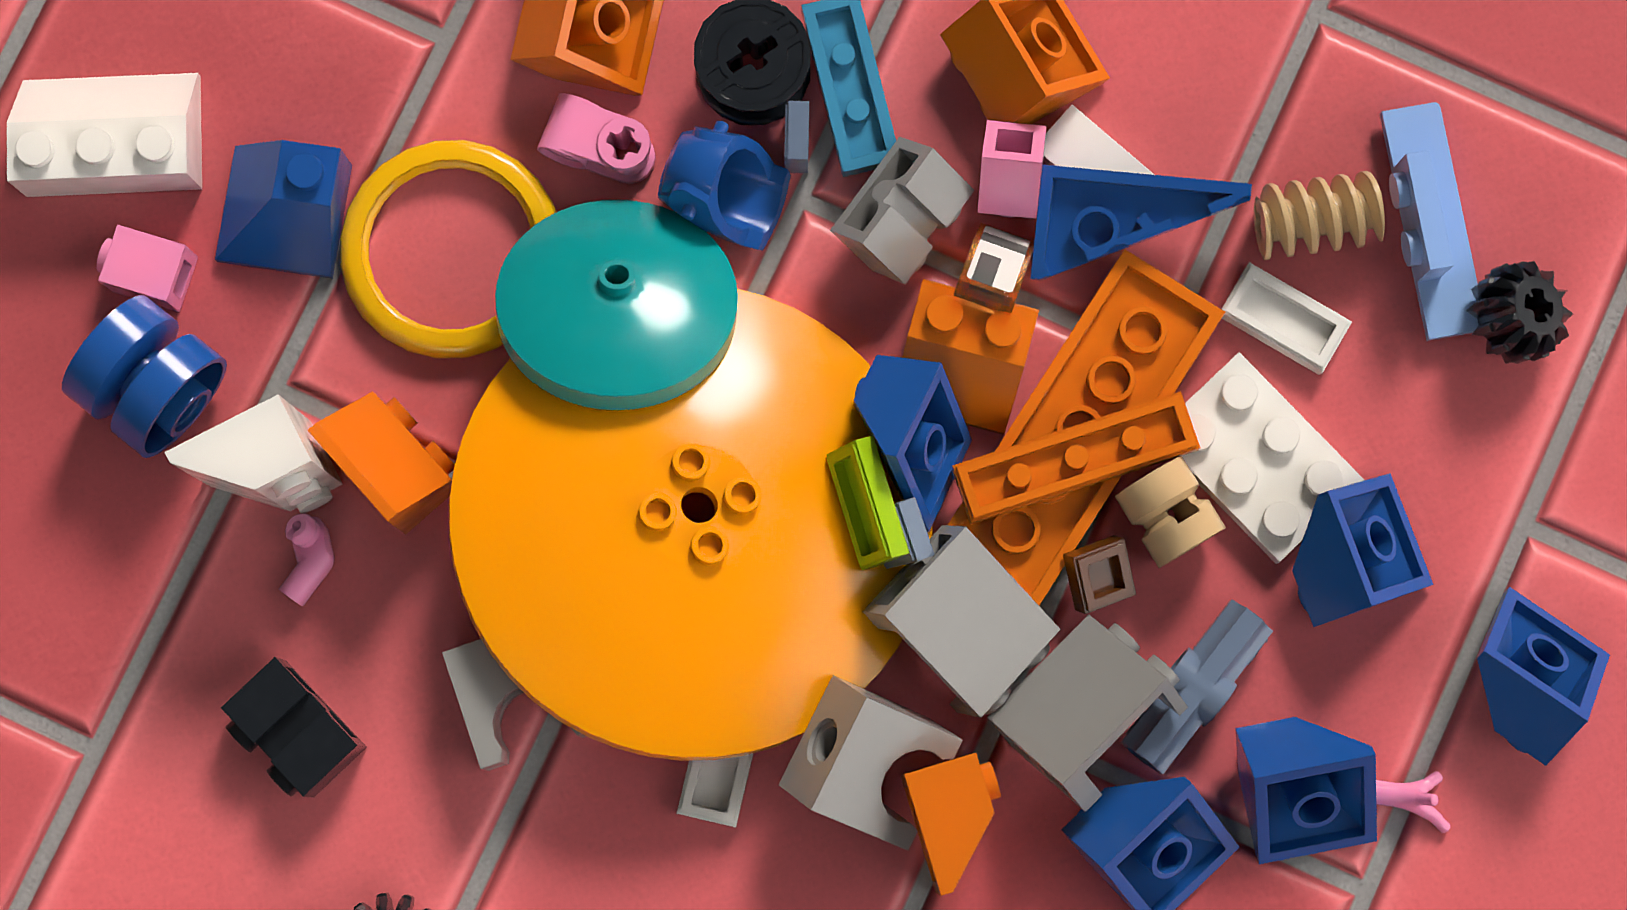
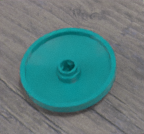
M600 200L571 206L558 211L534 225L516 242L505 258L499 272L495 293L496 317L502 343L511 360L529 380L555 397L584 407L603 410L638 409L664 403L686 393L701 383L722 361L733 339L737 322V283L733 269L721 247L707 232L684 219L678 213L645 202Z

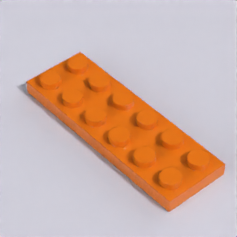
M1124 249L995 451L1175 393L1222 319L1225 311ZM1121 476L970 525L962 501L948 526H966L1029 596L1040 605L1065 566L1063 554L1076 549Z

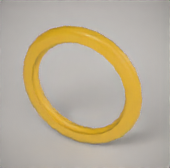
M467 140L432 141L408 148L382 163L362 183L347 209L340 235V268L347 293L362 318L383 338L409 352L434 358L470 357L494 350L503 345L498 330L497 317L495 315L483 323L463 329H438L421 325L407 318L385 299L374 280L369 262V238L374 220L384 202L402 184L420 174L437 169L461 168L482 173L501 183L516 197L527 215L530 229L543 219L556 213L554 204L539 179L522 163L493 146Z

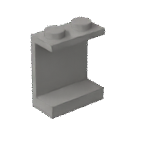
M942 525L930 538L935 555L918 562L906 564L864 609L863 613L878 629L897 632L953 691L956 698L950 705L957 713L982 718L983 715L993 713L1005 703L1011 693L1009 686L1023 671L1034 668L1046 657L1050 650L1048 643L1061 629L966 526Z
M1088 615L1014 689L1000 708L987 717L1011 747L1084 812L1102 796V793L1085 774V771L1157 698L1179 716L1188 708L1174 688L1180 679L1165 662L1154 654L1146 661L1137 654L1141 649L1138 643L1123 628L1114 623L1107 629L1091 615Z

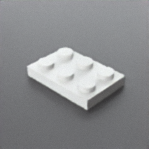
M1240 352L1185 403L1201 448L1198 451L1183 455V459L1200 487L1275 564L1281 562L1303 540L1319 494L1364 481L1354 468Z

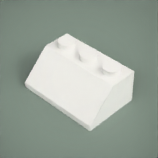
M199 73L23 80L7 120V181L26 197L202 190L201 76Z
M276 395L165 452L170 464L210 487L287 511H292L295 508H298L300 513L312 511L329 502L333 498L330 491L343 484L328 453L307 431L313 426L312 422L280 395Z

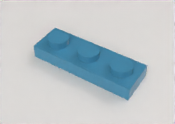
M820 0L801 5V13L806 33L811 43L810 49L842 175L847 177L875 170L896 142L861 1Z

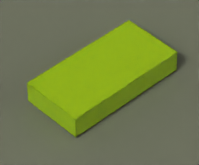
M869 436L856 439L826 454L829 469L862 571L881 566L909 554L874 437Z

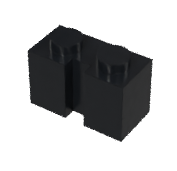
M274 657L221 707L232 720L225 726L228 732L248 752L251 753L259 746L268 755L273 765L266 770L267 773L291 797L297 791L303 797H315L367 748L286 660Z

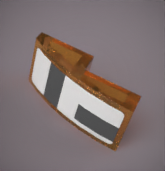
M980 223L953 296L1011 315L1033 253L1034 241Z

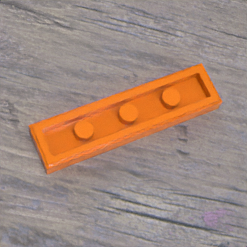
M1180 391L952 465V471L970 525L1198 451L1201 447Z

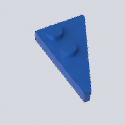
M1043 165L1030 279L1039 281L1249 202L1252 184Z

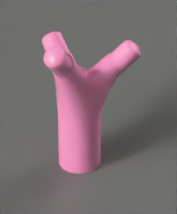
M1438 771L1433 772L1422 780L1410 783L1376 780V801L1378 805L1401 808L1415 813L1430 821L1441 833H1446L1450 829V824L1433 807L1438 804V796L1427 793L1434 786L1442 782L1443 777Z

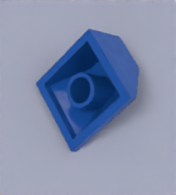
M286 140L235 146L215 260L220 263L333 279L352 171V164L342 149Z
M876 355L866 377L862 378L856 387L855 407L860 413L869 436L874 437L879 456L901 499L916 498L926 530L929 532L955 478L952 465L963 461L972 438L942 363Z
M1391 473L1329 490L1317 496L1292 569L1298 585L1299 600L1308 612L1313 627L1434 585Z
M1511 587L1501 597L1477 660L1494 731L1506 738L1515 749L1528 753L1546 766L1588 722L1610 654Z
M1297 717L1235 728L1238 774L1255 855L1259 864L1377 841L1376 754L1372 746Z
M1186 777L1104 788L1101 791L1102 796L1086 812L1081 809L1061 829L1084 859L1132 910H1175L1240 848L1195 786Z

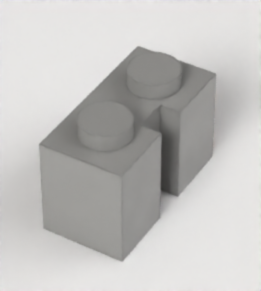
M899 137L830 231L872 271L906 284L913 273L922 267L926 261L927 254L933 248L927 241L936 228H947L955 222L961 213L963 205L975 190L934 148Z

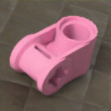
M566 93L558 95L537 147L541 154L558 163L577 169H586L626 184L638 183L647 178L654 169L656 161L649 133L642 123L633 118L603 109L581 97ZM630 142H634L638 153L628 152L623 160H619L615 151L616 148L626 150Z

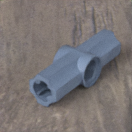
M1233 599L1230 600L1193 649L1188 647L1171 667L1180 679L1174 688L1188 708L1179 716L1157 698L1129 728L1120 743L1144 764L1154 769L1160 775L1164 774L1201 725L1205 727L1225 705L1237 687L1235 680L1255 658L1264 643L1268 641V637L1273 630L1247 607L1240 605Z

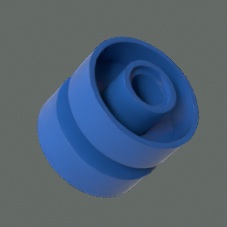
M138 295L114 309L84 340L65 371L62 380V391L95 419H102L113 414L110 425L111 432L142 457L150 458L174 443L201 415L217 392L225 376L227 361L194 334H187L176 339L179 331L177 320L147 296Z

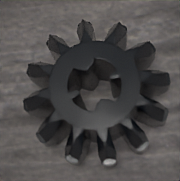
M1522 261L1511 265L1506 263L1491 269V273L1486 274L1485 279L1479 281L1478 285L1471 289L1477 302H1474L1466 311L1478 320V327L1472 335L1484 336L1487 339L1486 354H1501L1505 364H1518L1527 360L1536 361L1549 356L1550 352L1555 351L1556 345L1569 336L1564 323L1573 313L1565 308L1562 303V298L1568 290L1556 289L1554 286V271H1539L1535 261Z

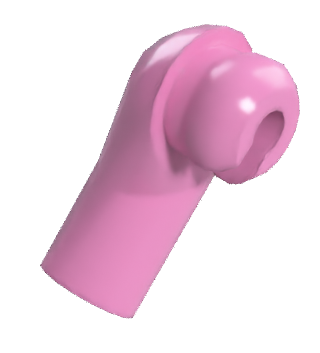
M305 513L293 516L286 525V538L292 540L298 564L279 588L282 593L301 606L305 605L332 569L334 563V554L328 528L320 518L311 517Z

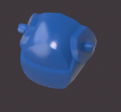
M716 121L713 129L695 126L694 130L682 132L666 161L660 180L658 198L684 219L720 239L745 247L763 250L777 225L785 203L791 178L789 170L776 165L758 142L744 135L727 132L729 125L724 121Z

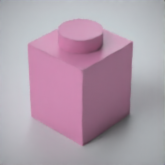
M987 120L981 159L978 213L994 214L1008 218L1024 217L1037 219L1046 126Z
M117 224L113 239L107 238L99 251L97 271L100 272L98 281L114 293L131 298L145 295L160 307L180 312L198 256L184 244Z

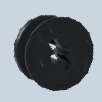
M733 0L719 6L703 22L694 42L696 81L705 102L722 118L740 125H767L784 118L785 104L788 105V101H802L810 83L811 43L802 22L786 6L771 0ZM750 54L755 60L763 57V68L756 70L751 64L743 66V56Z

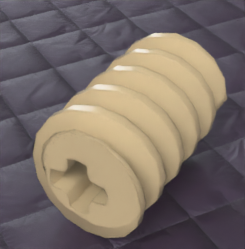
M1360 171L1353 183L1347 175L1338 174L1332 179L1330 187L1325 179L1315 177L1309 181L1307 190L1301 182L1292 180L1286 184L1283 194L1276 184H1266L1262 189L1260 199L1256 196L1254 202L1255 232L1259 251L1263 259L1270 260L1273 243L1280 241L1287 257L1294 256L1296 242L1300 238L1304 239L1310 254L1317 253L1320 236L1327 235L1334 251L1341 249L1345 232H1350L1357 248L1364 247L1368 229H1373L1378 240L1383 242L1385 230L1384 205L1380 187L1373 174L1368 171Z

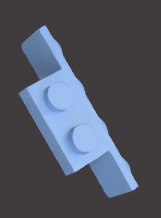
M1433 102L1382 111L1379 115L1392 172L1389 176L1390 196L1394 207L1400 211L1404 230L1401 233V249L1406 265L1412 268L1426 341L1473 333L1478 327V320L1466 310L1474 302H1477L1471 289L1478 285L1441 107L1438 103Z

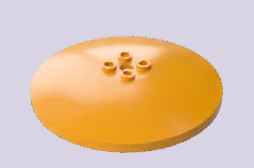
M738 288L735 332L722 361L701 383L686 393L664 403L630 410H603L570 403L541 389L529 380L510 358L489 384L474 409L462 437L453 470L449 500V540L453 568L462 600L471 621L491 656L512 682L534 703L558 721L591 739L620 750L647 757L680 761L718 760L745 756L776 747L804 734L833 675L865 689L881 672L903 639L895 631L878 629L863 611L905 565L886 569L883 564L862 571L826 459V454L856 439L869 437L860 413L856 410L854 398L859 381L866 377L871 366L846 341L815 319L779 301ZM881 460L894 503L902 501ZM694 492L707 495L715 507L714 517L704 523H696L689 520L681 509L682 499ZM932 527L927 532L929 539L932 537Z

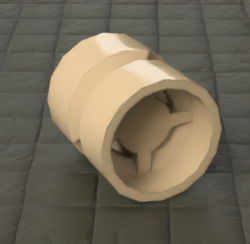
M1182 456L1157 468L1115 496L1131 524L1143 525L1146 529L1142 542L1158 568L1180 557L1226 528L1209 499H1197L1195 492L1199 483ZM1172 509L1175 518L1169 516L1167 511Z

